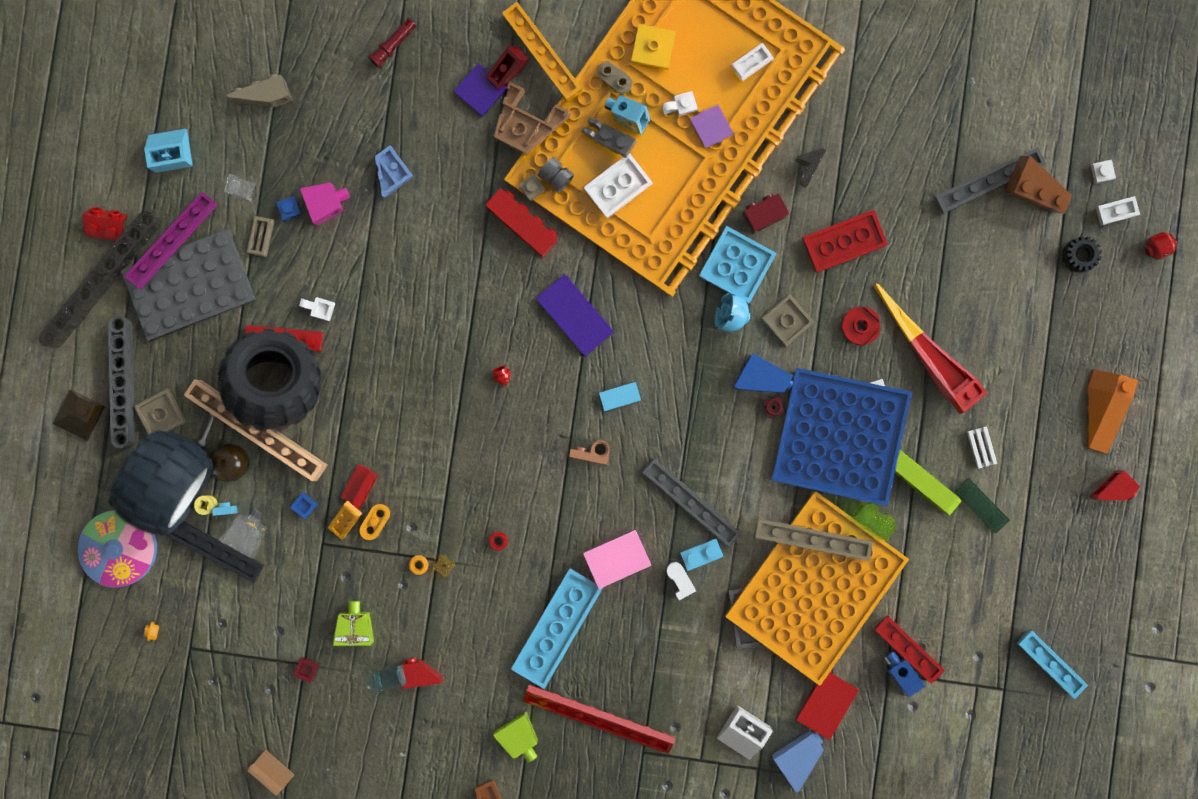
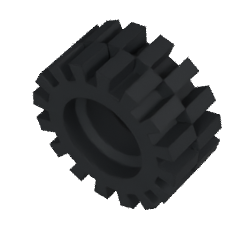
M1084 236L1068 242L1067 246L1063 249L1065 252L1062 253V256H1065L1062 259L1063 262L1068 263L1065 266L1067 268L1071 267L1070 270L1077 273L1095 268L1094 266H1097L1099 264L1098 261L1102 258V256H1099L1102 250H1098V247L1101 246L1095 244V239L1090 240L1091 237L1084 238ZM1080 247L1085 248L1088 252V259L1085 262L1079 261L1076 258V250Z

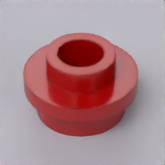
M503 532L491 534L489 545L493 550L501 551L506 548L508 538ZM498 537L502 539L500 545L495 543V539Z

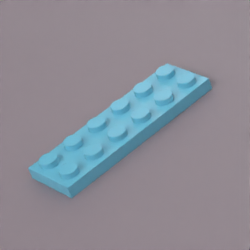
M569 568L511 670L545 689L603 587L598 589L595 582Z

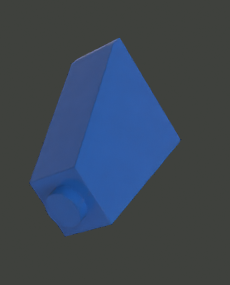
M752 353L732 388L735 390L784 393L785 390L789 391L793 385L791 380L793 375Z

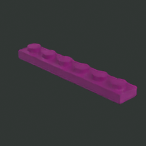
M201 192L123 277L141 290L218 204Z

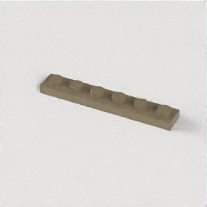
M759 518L757 519L754 538L870 561L873 546L872 541Z

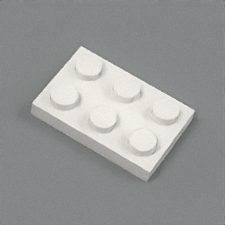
M629 153L627 158L623 157L587 184L584 190L606 219H608L649 188L653 182Z

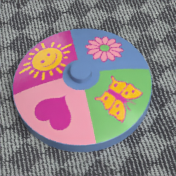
M115 510L101 513L90 520L81 532L78 541V558L83 570L92 580L107 587H124L141 580L152 568L157 554L155 535L140 531L127 524L115 513Z

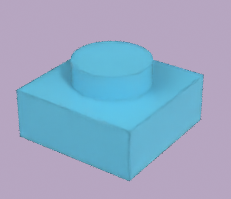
M230 502L218 503V507L212 508L213 516L238 513L237 505L230 506Z

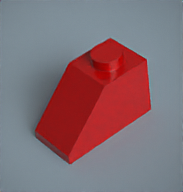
M1116 470L1089 497L1095 500L1127 501L1133 499L1137 495L1136 491L1141 487L1125 470Z
M416 657L404 659L405 662L399 665L402 689L441 684L444 680L440 673L423 660H416Z

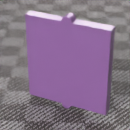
M718 104L708 110H702V113L690 119L705 149L716 143L720 144L723 139L734 134Z

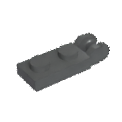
M589 118L588 124L598 129V132L595 134L592 130L583 128V135L594 140L595 143L627 158L636 144V139L604 123L601 124L594 118Z

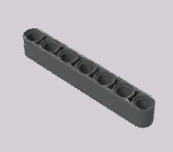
M113 316L108 321L111 443L116 448H130L135 443L132 322L128 318ZM122 321L123 327L119 330L118 323ZM120 340H123V347L119 349L118 343ZM123 359L124 365L120 368L119 361ZM121 378L124 379V385L122 387H120L119 380ZM121 397H124L125 403L123 406H121L119 403ZM122 416L125 417V423L123 425H121L120 418ZM122 435H124L126 438V442L124 444H122L120 441Z

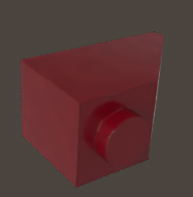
M517 46L507 47L485 77L498 89H501L522 71L530 59Z

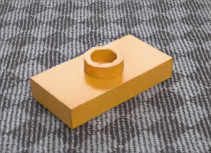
M347 501L332 520L328 529L343 540L362 513Z

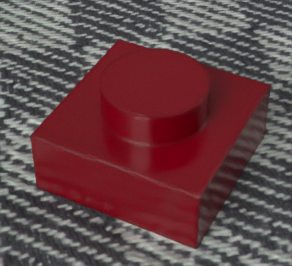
M301 657L293 676L312 683L320 664Z

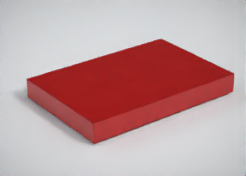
M829 672L820 686L816 683L795 719L830 740L859 689Z

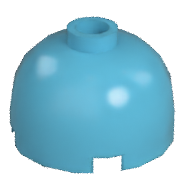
M729 292L726 293L720 300L723 303L721 309L718 307L716 309L715 326L719 327L717 328L719 330L735 332L748 323L750 319L747 302L742 297Z

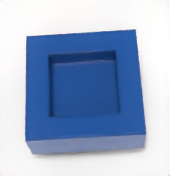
M295 196L276 202L283 221L302 215Z
M302 492L290 508L302 518L307 519L319 504L305 492Z

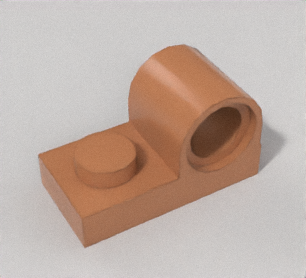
M596 441L592 445L590 453L586 452L587 448L575 446V450H570L569 457L607 465L609 446L605 441ZM603 444L606 447V452L603 455L596 454V445Z

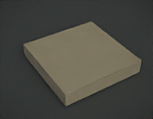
M791 294L786 296L761 318L762 322L784 347H787L815 323Z
M168 388L133 406L148 435L159 430L164 433L169 432L187 423L171 390Z

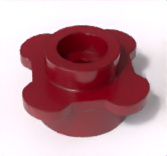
M775 397L773 400H764L763 406L766 407V416L768 418H772L773 415L777 414L783 415L784 409L782 408L780 397Z

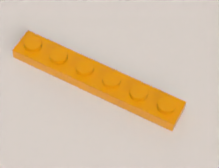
M518 2L502 12L509 25L565 100L568 102L583 91L581 86Z

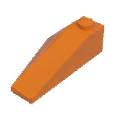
M1092 370L1087 385V412H1089L1087 439L1089 449L1108 454L1132 402L1139 380L1121 374Z

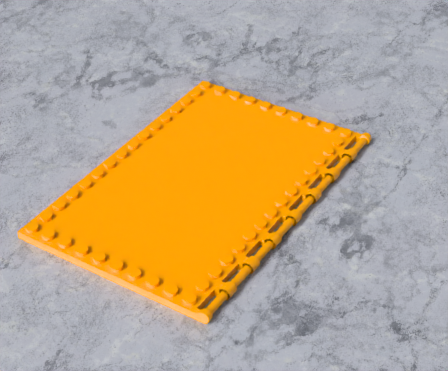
M631 0L575 78L583 91L568 102L564 97L558 102L557 106L569 111L571 116L528 155L522 153L504 181L524 194L519 184L535 174L546 190L533 199L535 203L657 286L667 295L673 297L678 285L688 271H691L698 262L697 258L709 241L713 240L719 232L718 228L730 211L735 209L740 202L741 195L753 178H756L761 172L764 162L774 148L779 146L784 139L783 135L795 118L800 116L805 109L806 102L816 88L821 86L827 77V72L836 59L842 56L845 49L775 0ZM639 24L676 31L668 70L631 63ZM763 43L772 55L773 60L741 82L731 68V64ZM831 48L833 52L822 68L818 69L816 65L827 49ZM602 63H613L631 78L632 88L627 94L622 96L647 107L650 121L642 135L614 121L611 111L604 108L608 98L617 101L621 94L616 93L599 79L598 68ZM610 69L604 70V73L609 74L611 72ZM806 79H810L812 82L799 100L794 98ZM621 80L619 84L623 86L626 82ZM690 91L693 92L698 108L696 112L679 116L678 112L675 111L664 115L662 108L664 103L674 102L673 98L676 95ZM718 104L734 134L723 139L720 144L716 143L705 149L690 119L702 113V110H708ZM785 109H788L790 114L778 131L774 130V125ZM589 118H594L601 124L604 123L636 139V144L630 154L653 182L649 188L608 219H606L586 193L584 187L622 159L623 156L595 143L594 140L583 135V128H588L595 134L598 132V129L588 124ZM764 139L767 140L769 144L757 161L751 160ZM552 157H555L562 163V168H567L574 174L571 182L559 194L550 187V182L545 183L538 176L541 168ZM744 170L747 172V175L734 193L731 192L729 189ZM723 201L726 205L713 224L709 223V218L720 202ZM699 232L703 233V238L692 254L686 253ZM680 263L682 268L671 284L667 286L664 282L676 265Z

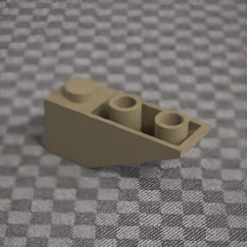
M280 74L270 75L261 82L254 81L248 87L236 88L231 91L232 93L227 94V97L234 103L278 107L293 101L286 81Z

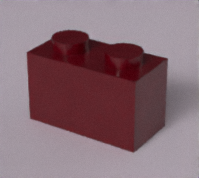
M771 193L762 198L763 201L756 204V202H753L745 207L746 210L743 216L752 234L789 215L779 193L774 196Z

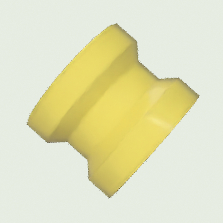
M211 495L200 496L194 503L196 512L201 515L212 514V508L218 507L217 499Z

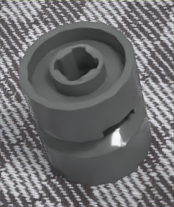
M552 157L541 168L538 176L545 183L550 182V187L559 194L568 186L574 174L567 168H562V163L555 157Z

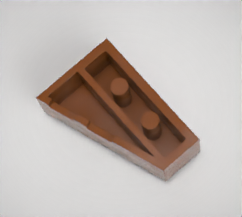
M1031 156L1019 157L1005 190L1007 194L1050 212L1065 214L1072 195Z

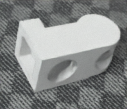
M678 562L668 564L666 572L671 579H674L679 588L675 592L678 599L681 600L694 593L696 590L682 565Z

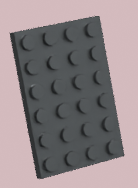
M229 229L179 247L141 290L124 278L147 341H153L256 301ZM133 266L121 270L122 275L124 276Z

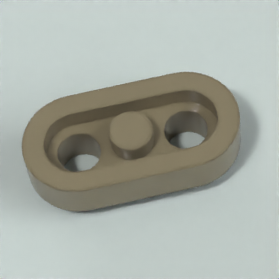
M604 62L599 66V79L616 93L624 95L631 90L632 80L621 69L611 62ZM610 69L611 72L609 74L604 73V70ZM624 80L626 84L622 86L619 82Z

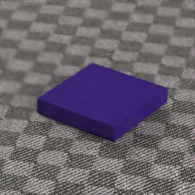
M478 63L458 85L454 93L483 117L504 94L507 87L504 86L498 89L485 77L488 71Z

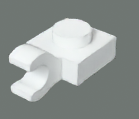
M692 91L674 96V102L664 103L662 107L664 115L677 111L678 115L682 116L698 110Z
M316 297L314 302L301 299L299 306L312 310L310 315L330 321L336 303Z

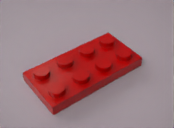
M875 210L802 238L816 273L888 245Z

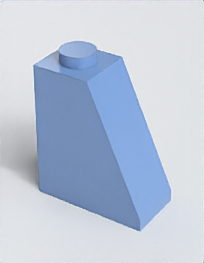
M810 729L772 755L796 793L800 791L824 751L820 745L823 743L817 732L813 734Z

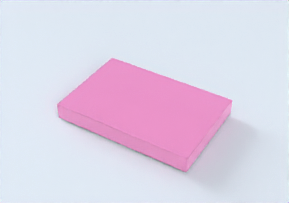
M636 530L583 553L598 589L651 566Z

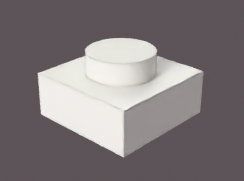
M1112 160L1090 165L1094 184L1116 178Z

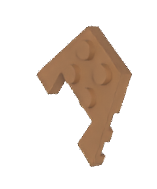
M509 82L507 85V95L503 100L502 114L499 115L494 137L505 145L528 155L564 123L571 114L569 111L554 105L546 120L543 121L517 108L516 106L525 91L523 88Z

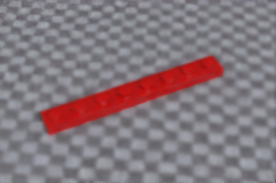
M528 685L523 702L669 754L674 745L675 737L669 736L667 733L655 731L647 726L633 723L628 719L619 718L611 713L597 710L592 706L583 705L575 700L561 697L556 693L547 692L536 686Z

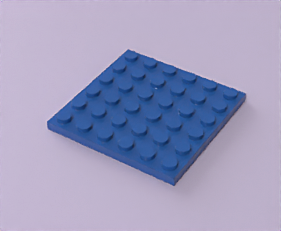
M796 368L772 480L888 506L912 392Z

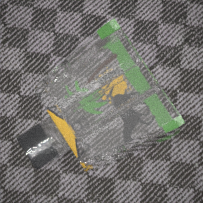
M253 508L249 516L244 514L238 515L219 541L250 558L256 557L267 529L266 526L259 523L263 512Z

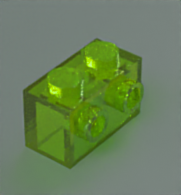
M861 502L851 517L882 540L888 541L898 527L894 523L895 519L887 513L885 515L881 514L878 511L880 508L874 503Z

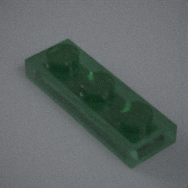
M967 478L954 491L993 533L997 534L1010 521L970 478Z

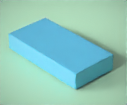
M636 382L599 393L604 411L641 401Z

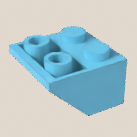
M187 129L148 135L144 148L147 168L158 173L193 167Z

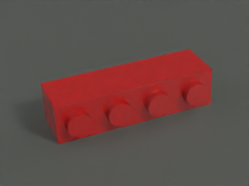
M500 188L485 204L486 208L538 255L544 258L558 243L557 233L550 227L546 229L542 225L543 221L537 215H530L527 206L522 202L518 204L514 200L515 196L510 191H503Z

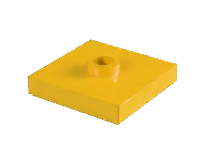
M639 24L631 63L668 70L676 31Z

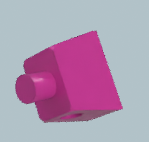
M332 183L300 189L312 222L316 226L343 212L341 201L350 198L346 187L336 191Z

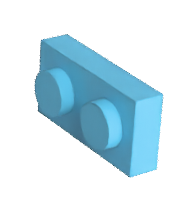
M716 538L680 552L687 571L723 557Z

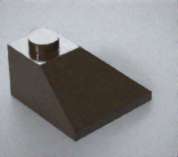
M69 390L53 424L88 441L105 406L73 390Z

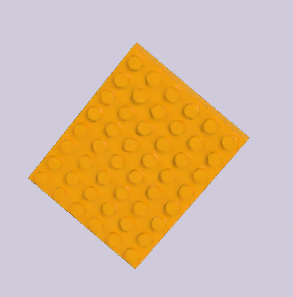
M813 491L790 525L872 541L870 561L777 542L728 610L725 617L820 686L909 559L821 494Z

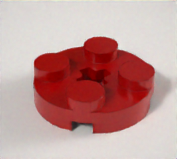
M868 307L851 309L845 314L841 324L844 337L849 342L860 346L873 342L878 337L881 329L879 316ZM857 322H864V328L866 329L864 331L862 329L858 330Z

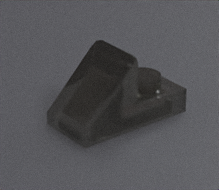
M822 148L796 157L794 161L805 166L799 176L802 179L799 185L805 188L808 186L826 151Z

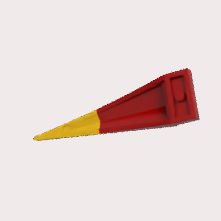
M876 283L874 285V288L946 400L949 399L959 415L967 411L987 394L975 376L963 368L928 337L879 284Z

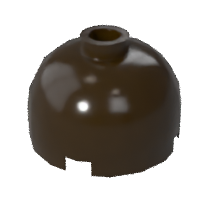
M235 444L221 445L214 449L209 457L213 465L212 475L225 482L239 480L247 473L250 464L248 454L245 453L242 447Z

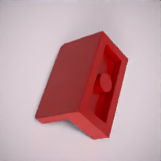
M359 464L341 498L349 501L357 509L362 508L379 474Z

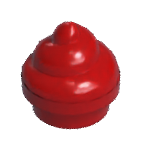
M505 365L495 368L492 371L493 380L496 383L507 386L511 376L510 369H507Z

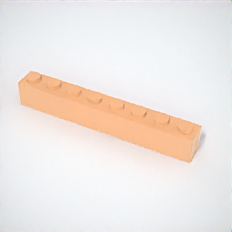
M194 379L185 392V397L309 480L318 481L328 464L280 432H276L275 429H267L266 432L254 430L251 425L244 426L233 417L231 412L226 410L221 401L220 393L204 381Z

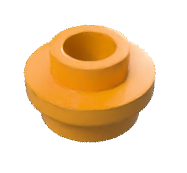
M414 556L409 562V569L412 573L421 575L427 571L428 561L424 556ZM417 561L422 563V568L416 567Z
M151 622L150 626L146 625L144 637H147V641H156L159 625H156L155 622Z

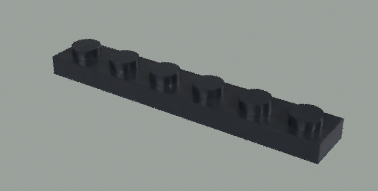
M185 521L172 533L166 535L253 583L257 581L264 567V564Z

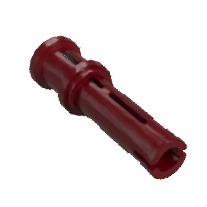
M407 18L385 43L379 44V48L372 55H369L368 59L377 68L381 69L386 59L393 56V51L401 44L417 25L410 18Z

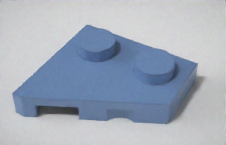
M391 145L375 156L381 185V195L384 198L414 177Z

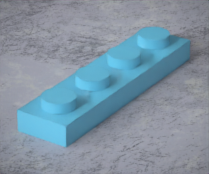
M1029 629L1016 643L1073 699H1076L1088 686L1032 630Z

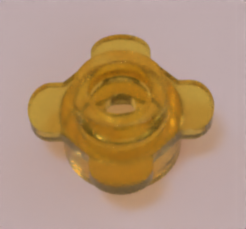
M445 554L439 556L437 563L433 565V570L438 571L443 577H448L450 570L456 566L454 560H449Z

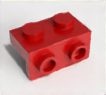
M92 207L83 213L84 236L122 242L124 240V221L128 219V215L122 214L117 210L106 211L100 207Z

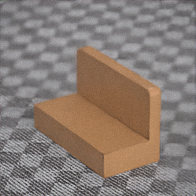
M267 750L247 770L276 796L294 777V774Z

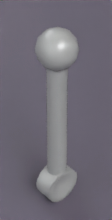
M211 413L202 439L198 441V446L200 447L205 446V439L215 418Z

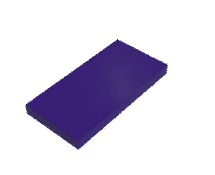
M565 274L536 298L585 357L614 333L613 329Z

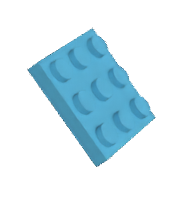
M726 226L699 277L727 293L742 297L749 304L777 253Z

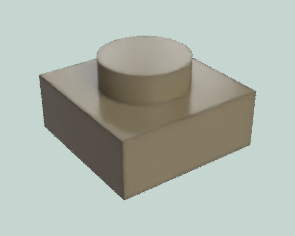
M535 174L519 184V187L529 201H532L546 191Z

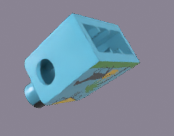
M622 95L618 97L617 101L608 98L604 105L605 109L611 111L614 121L639 135H642L650 121L645 105Z

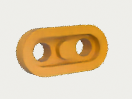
M377 504L369 511L360 527V534L364 539L373 540L379 536L390 517V510L386 505ZM379 510L384 512L383 517L378 516ZM370 526L374 529L372 534L368 532V527Z

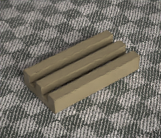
M254 216L246 253L267 257L274 225L273 219ZM259 221H262L258 235L256 250H253ZM266 222H267L268 224H267L266 234H265V238H264L263 248H262V252H260V250H261V245H262V241H263V236H264V231H265V226H266Z

